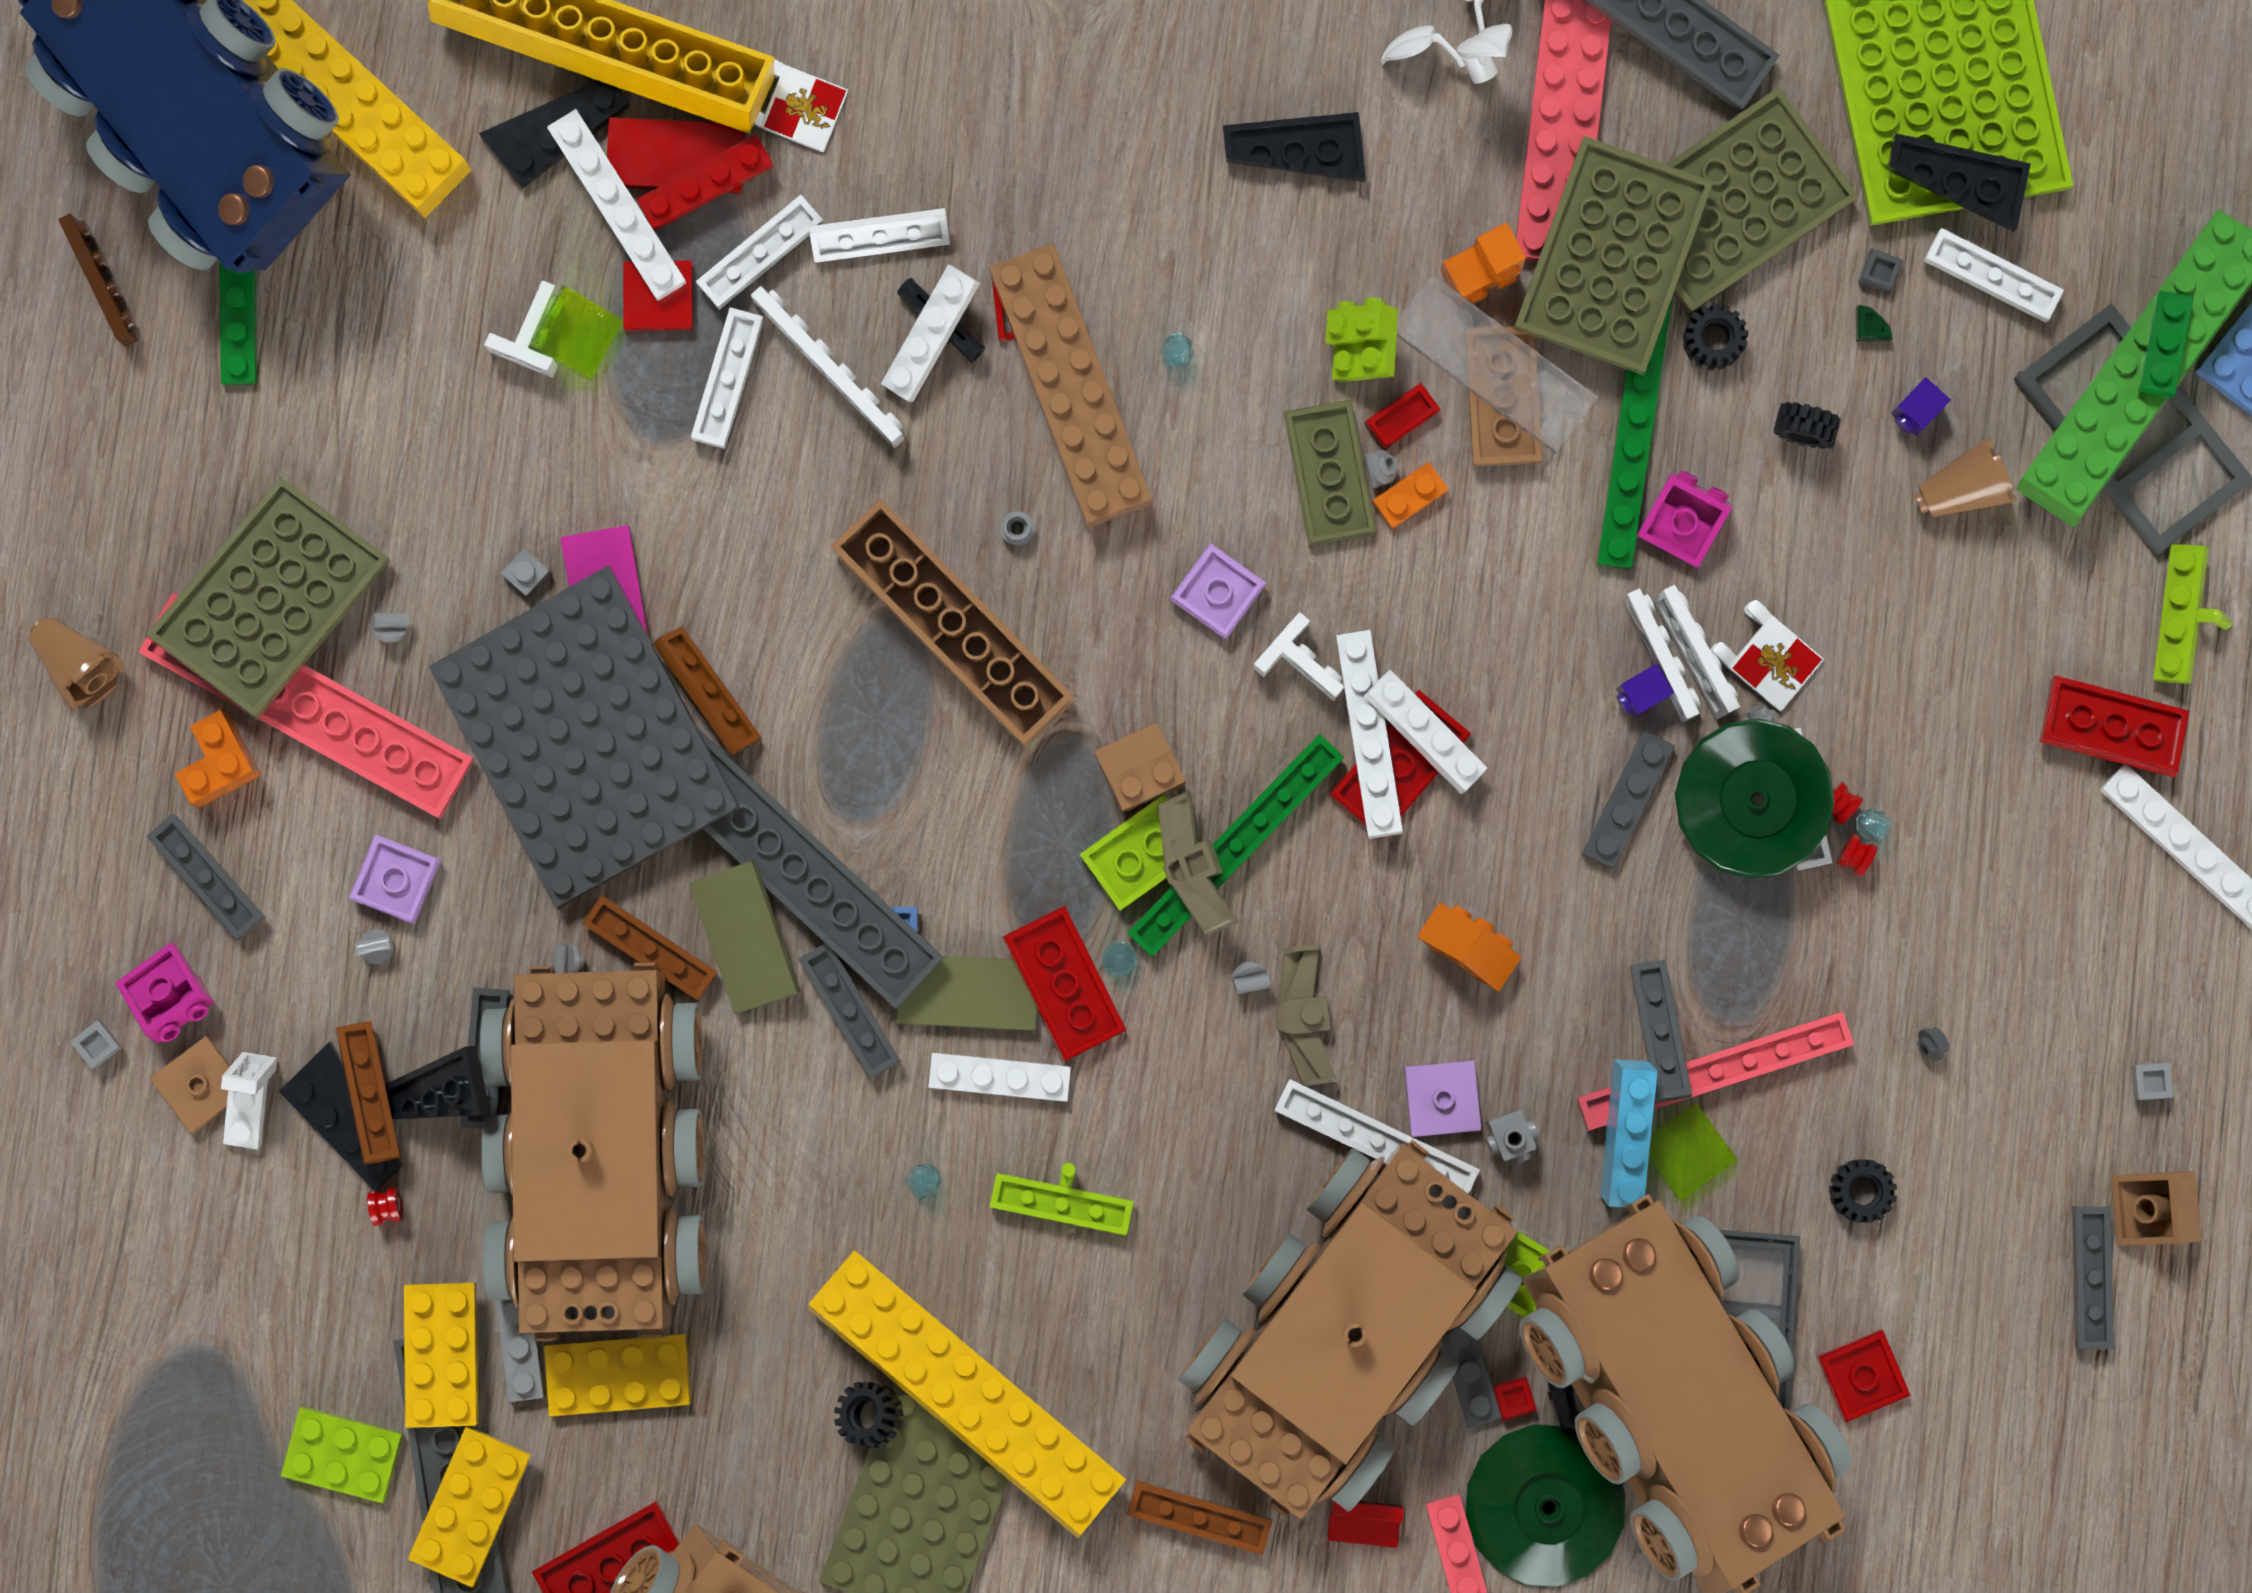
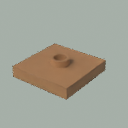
M209 1036L203 1037L150 1077L152 1083L190 1134H194L227 1108L228 1090L221 1089L222 1075L228 1070L230 1064Z

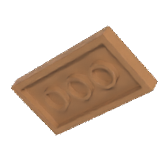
M1514 326L1465 329L1472 467L1541 463L1542 446L1535 336L1515 330Z

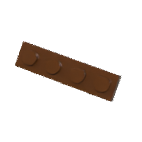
M71 213L59 218V223L116 340L125 347L137 342L138 340L133 330L137 329V325L128 310L123 311L119 303L123 296L114 280L108 281L104 270L108 269V265L99 250L94 252L89 242L94 237L87 223L84 220H77Z

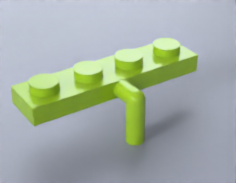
M2171 544L2153 680L2157 682L2191 684L2199 622L2214 623L2223 630L2229 629L2232 625L2231 618L2220 610L2201 608L2209 548L2206 546Z
M1065 1163L1061 1168L1059 1185L996 1173L989 1207L1127 1236L1134 1201L1072 1188L1076 1167L1072 1163Z

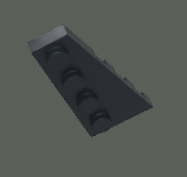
M1359 112L1223 125L1225 158L1228 163L1361 182L1366 180Z
M1896 133L1893 137L1886 170L2015 232L2018 227L2031 163Z
M476 1046L463 1047L385 1084L392 1120L491 1115Z

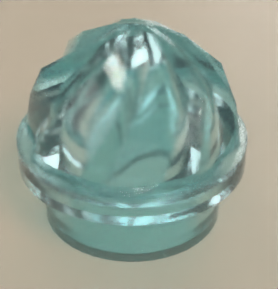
M1181 333L1167 337L1162 348H1160V354L1163 355L1162 363L1165 365L1186 367L1190 365V358L1194 357L1191 340Z
M1868 809L1857 816L1856 831L1864 838V841L1868 843L1873 841L1880 844L1886 836L1892 820L1887 818L1882 810Z
M1114 942L1107 946L1103 952V966L1111 975L1118 977L1126 976L1136 966V952L1128 943Z
M927 1163L912 1167L910 1174L905 1178L909 1189L921 1200L927 1196H934L937 1188L942 1183L939 1169Z

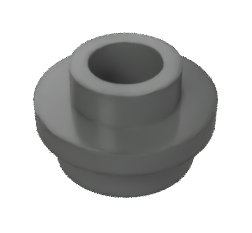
M1937 1027L1931 1029L1924 1028L1919 1031L1917 1046L1921 1054L1936 1062L1943 1059L1945 1053L1949 1051V1043L1944 1033Z

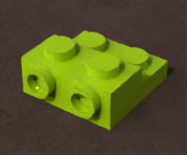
M1371 297L1364 299V305L1358 306L1356 302L1340 301L1337 303V309L1327 310L1325 344L1334 346L1333 381L1342 383L1394 377L1398 308L1386 305L1384 299Z

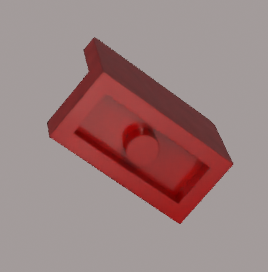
M1331 1499L1328 1540L1396 1548L1399 1540L1400 1522L1403 1523L1404 1508L1402 1505L1359 1501L1350 1511H1346Z

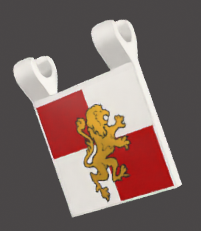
M774 59L775 78H779L766 113L759 112L753 127L763 129L824 153L847 96L848 89L787 66Z
M1754 600L1749 602L1743 611L1749 618L1760 624L1761 627L1736 656L1722 642L1714 644L1710 651L1718 657L1723 666L1734 673L1778 712H1781L1824 659L1776 619L1764 605Z

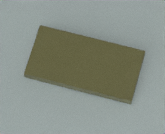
M1352 400L1284 411V420L1308 547L1376 535L1377 531Z
M755 860L689 883L734 1014L801 992Z
M944 956L943 961L897 1009V1024L1036 1031L1037 1008L1013 959Z

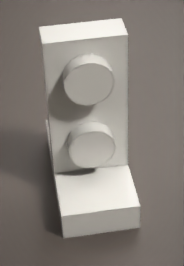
M542 280L515 343L489 333L484 344L488 351L553 378L558 367L557 363L553 358L535 350L536 347L541 348L548 333V329L545 328L550 316L554 317L557 314L561 304L560 293L556 286Z
M1299 612L1254 663L1253 669L1264 677L1282 657L1330 699L1335 701L1344 689V686L1340 683L1343 678L1330 666H1326L1323 669L1316 663L1314 659L1317 656L1302 643L1299 646L1294 644L1295 640L1308 627L1310 622L1309 619Z
M242 1052L222 1075L221 1089L228 1090L223 1144L256 1150L261 1146L268 1079L276 1071V1057Z

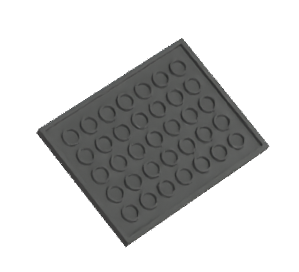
M609 565L429 666L554 906L558 909L740 808L617 576Z

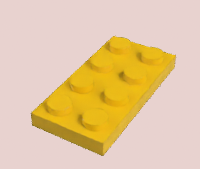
M477 1282L404 1285L405 1428L479 1425Z
M686 1334L664 1335L662 1338L638 1337L544 1346L549 1417L691 1404Z
M465 1427L408 1560L473 1588L532 1454L472 1427Z

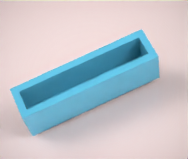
M1614 1059L1600 1191V1196L1609 1207H1626L1645 1196L1658 1072L1648 1061Z

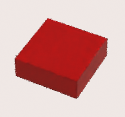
M1526 1376L1492 1386L1503 1421L1537 1411Z

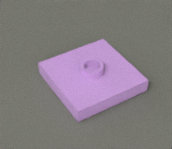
M1210 543L1170 597V600L1226 640L1263 590L1266 582Z
M375 834L349 899L409 923L416 924L442 860Z
M1475 1061L1404 1067L1411 1137L1481 1130Z

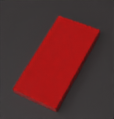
M609 117L606 157L626 188L656 189L746 140V132L714 122ZM743 184L727 193L742 194Z
M2055 675L2051 679L2039 742L2174 778L2178 775L2189 710Z
M1418 689L1415 695L1464 744L1472 733ZM1389 723L1386 729L1400 816L1402 817L1439 772ZM1355 763L1329 796L1366 826L1357 763Z
M1065 906L1002 936L1063 1062L1127 1031Z
M655 1501L533 1570L532 1574L543 1593H610L620 1571L635 1553L644 1547L652 1545L669 1553L674 1551L680 1542L658 1501Z

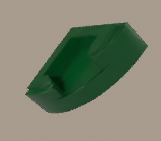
M1863 305L1856 306V341L1892 340L1889 324L1874 309Z

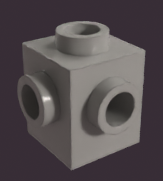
M1522 1109L1486 1122L1491 1135L1486 1137V1142L1493 1157L1499 1156L1501 1162L1510 1160L1511 1166L1531 1159L1529 1152L1537 1149L1535 1141L1539 1140V1136L1533 1121L1526 1122ZM1511 1132L1517 1137L1514 1145L1508 1142V1136Z

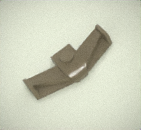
M1185 792L1157 805L1164 855L1163 869L1169 885L1174 887L1202 932L1209 934L1232 926L1239 921L1210 880V878L1223 872L1212 841L1204 840L1197 844L1192 808V792Z
M1319 943L1284 948L1278 1007L1275 1010L1277 1029L1282 1033L1303 1086L1337 1082L1318 1034L1320 1031L1331 1030L1327 995L1313 997Z

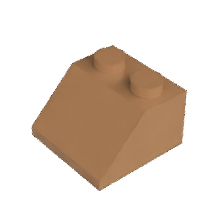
M1157 723L1094 751L1122 814L1186 785V780L1172 750Z
M2195 1171L2111 1175L2117 1246L2182 1244L2202 1241Z

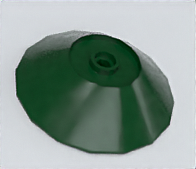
M1760 718L1727 723L1702 738L1682 764L1675 791L1679 826L1694 852L1717 870L1747 879L1781 875L1807 860L1827 834L1835 804L1830 770L1815 745L1788 725ZM1757 793H1762L1765 798L1764 803L1760 806L1754 803V796Z
M1533 1424L1504 1434L1480 1456L1467 1483L1465 1515L1476 1547L1497 1571L1525 1585L1558 1587L1587 1577L1612 1554L1624 1528L1626 1494L1622 1483H1611L1593 1466L1578 1440L1576 1431L1570 1428L1561 1429L1560 1426ZM1547 1501L1553 1502L1555 1506L1554 1511L1550 1514H1545L1542 1510L1543 1504Z

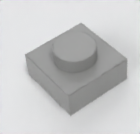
M523 548L501 574L529 598L551 572Z
M102 1020L95 1021L70 1041L91 1069L99 1067L122 1048Z
M2170 1063L2132 1065L2135 1100L2174 1098Z

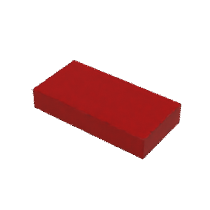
M1420 382L1367 419L1364 424L1383 450H1387L1438 414L1441 409Z

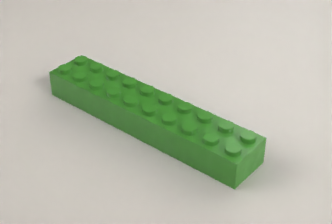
M2219 209L2159 289L2161 291L2194 296L2177 387L2252 285V230ZM2157 293L2024 473L2017 487L2018 492L2073 528L2083 518L2169 399V397L2138 392Z

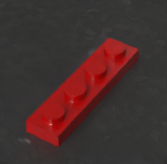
M757 134L636 200L655 232L769 170L774 165Z

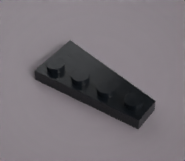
M596 81L482 131L479 135L523 189L565 157L547 128L549 125L576 109L593 135L609 123V117L615 118L629 107V103L615 86Z
M329 1042L279 1092L375 1191H378L403 1165L399 1158L367 1165L363 1164L343 1064L332 1042Z

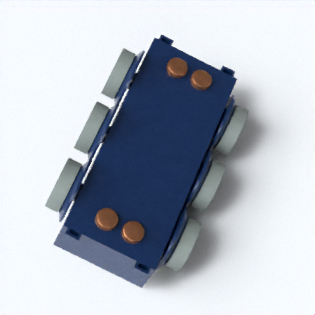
M18 0L23 6L20 14L36 32V36L32 41L35 54L25 66L27 78L43 98L56 108L70 115L86 116L94 106L98 109L94 117L96 131L86 143L88 154L106 176L130 191L144 193L148 192L155 182L159 185L160 189L156 195L158 207L149 217V228L157 242L181 263L194 269L205 270L209 269L218 259L226 270H235L237 273H249L251 270H267L351 176L349 171L329 148L328 134L337 125L339 120L335 107L329 98L307 78L295 71L277 68L267 55L276 42L274 33L267 22L244 1Z

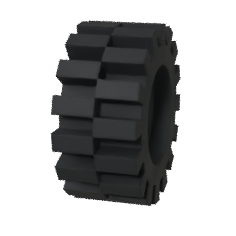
M1712 304L1710 308L1705 306L1692 316L1685 327L1686 330L1683 333V339H1685L1683 344L1684 350L1689 351L1688 358L1691 361L1695 359L1697 361L1696 365L1700 368L1705 365L1707 370L1713 371L1714 368L1719 370L1725 369L1727 365L1731 366L1735 363L1748 343L1746 338L1749 336L1748 330L1744 328L1746 322L1744 319L1740 320L1738 318L1740 314L1738 311H1729L1730 306L1724 305L1722 308H1719L1718 304ZM1711 325H1718L1724 328L1728 334L1727 345L1719 350L1706 346L1703 341L1704 329Z
M1785 402V404H1780L1773 432L1775 435H1779L1781 439H1787L1791 443L1797 442L1798 445H1809L1811 448H1816L1817 446L1820 449L1832 448L1835 444L1841 418L1837 414H1832L1831 411L1822 410V408L1817 406L1811 407L1809 404L1801 405L1797 402H1793V404Z
M1858 1159L1848 1161L1847 1164L1841 1165L1837 1169L1838 1172L1833 1174L1831 1178L1833 1181L1832 1186H1829V1192H1832L1831 1203L1835 1204L1837 1207L1835 1210L1839 1214L1844 1215L1850 1221L1870 1223L1885 1217V1213H1890L1893 1208L1891 1207L1892 1203L1896 1202L1897 1196H1894V1190H1897V1184H1894L1892 1181L1894 1176L1891 1172H1887V1167L1876 1163L1874 1160ZM1860 1177L1870 1179L1876 1187L1874 1199L1866 1205L1856 1203L1850 1195L1851 1184Z
M864 1381V1383H853L854 1388L847 1387L844 1390L848 1396L840 1395L837 1400L842 1403L841 1408L835 1407L834 1413L840 1414V1418L834 1419L835 1425L842 1427L838 1430L840 1436L846 1437L845 1441L857 1446L879 1448V1445H887L889 1443L887 1438L894 1439L897 1435L893 1428H901L902 1422L896 1421L897 1416H903V1410L896 1409L897 1406L902 1404L900 1399L895 1398L896 1393L892 1389H887V1386ZM872 1401L876 1404L877 1408L876 1420L871 1427L864 1428L860 1421L861 1410L867 1402Z

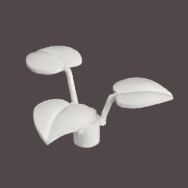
M1465 0L1467 2L1474 1L1479 34L1462 42L1458 46L1457 51L1439 33H1435L1434 26H1421L1408 30L1394 39L1383 53L1381 63L1383 66L1386 61L1417 55L1427 49L1432 42H1438L1457 61L1459 67L1466 66L1473 83H1483L1498 73L1492 57H1506L1507 46L1513 30L1510 24H1499L1485 29L1481 4L1484 0Z

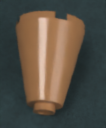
M1991 437L1973 446L1918 486L1920 493L1915 494V498L1922 514L1929 511L1931 517L2009 504L2017 500L2012 492L2014 488L2000 455H1996L1993 446L1995 444Z
M55 618L40 619L31 627L29 642L65 703L72 709L79 710L77 706L82 704L86 708L92 707L114 690L118 684L114 680L117 672L119 671L123 674L124 662L117 654Z

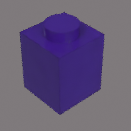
M1925 377L1891 414L1896 417L1895 422L1903 431L1909 434L1912 432L1917 436L1951 399Z
M1654 664L1622 683L1617 688L1619 695L1616 696V699L1622 710L1626 714L1631 712L1635 718L1672 696L1674 691L1658 665Z

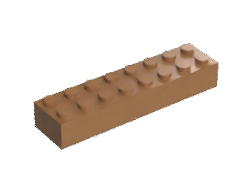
M1054 243L989 266L990 277L1086 528H1091L1151 505V495Z
M881 498L830 546L833 553L1024 749L1074 702V696Z

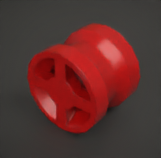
M1842 781L1833 789L1835 804L1832 814L1835 816V821L1840 825H1843L1864 800L1861 796L1850 793L1848 786Z
M1853 833L1843 846L1836 864L1842 867L1849 866L1854 870V874L1862 877L1872 863L1878 846L1872 843L1867 845L1861 842L1860 837Z
M397 1187L388 1188L385 1193H378L377 1191L367 1193V1207L373 1226L382 1225L386 1220L394 1222L403 1221V1204Z

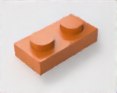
M1427 462L1379 495L1372 503L1390 529L1393 530L1444 495L1449 489L1431 463Z

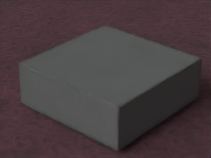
M1871 248L1858 282L1890 294L1904 260Z

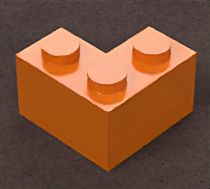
M1506 222L1476 237L1472 247L1443 261L1440 271L1458 304L1461 305L1468 301L1472 305L1488 296L1486 291L1496 286L1504 289L1518 281L1517 275L1522 272L1526 256Z
M222 710L189 726L205 757L174 773L189 803L199 808L262 775L231 715Z
M1439 902L1417 935V938L1437 954L1459 965L1479 982L1499 992L1522 958L1511 949L1514 943L1498 932L1493 934L1495 927L1483 918L1477 917L1474 921L1471 919L1472 915L1462 907L1455 904L1451 909Z

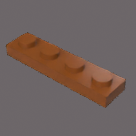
M683 626L660 636L653 643L656 650L732 756L756 744L762 738Z
M603 895L600 896L582 923L638 962L658 963V971L665 973L667 981L697 1001L701 999L718 973Z
M366 1021L336 1027V1035L363 1164L367 1165L399 1158L400 1154L372 1022Z
M1136 1480L1127 1516L1261 1555L1264 1553L1273 1521L1266 1517Z

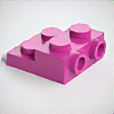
M1680 470L1679 474L1671 471L1637 536L1698 568L1731 511L1732 503L1727 501L1729 495L1721 489L1711 486L1708 491L1698 486L1697 482L1699 479L1691 473Z
M173 942L115 982L144 1034L156 1043L161 1041L169 1042L175 1039L180 1033L179 1028L190 1020L198 1021L204 1018L209 1012L208 1007L215 1003L201 978L193 972L179 947Z

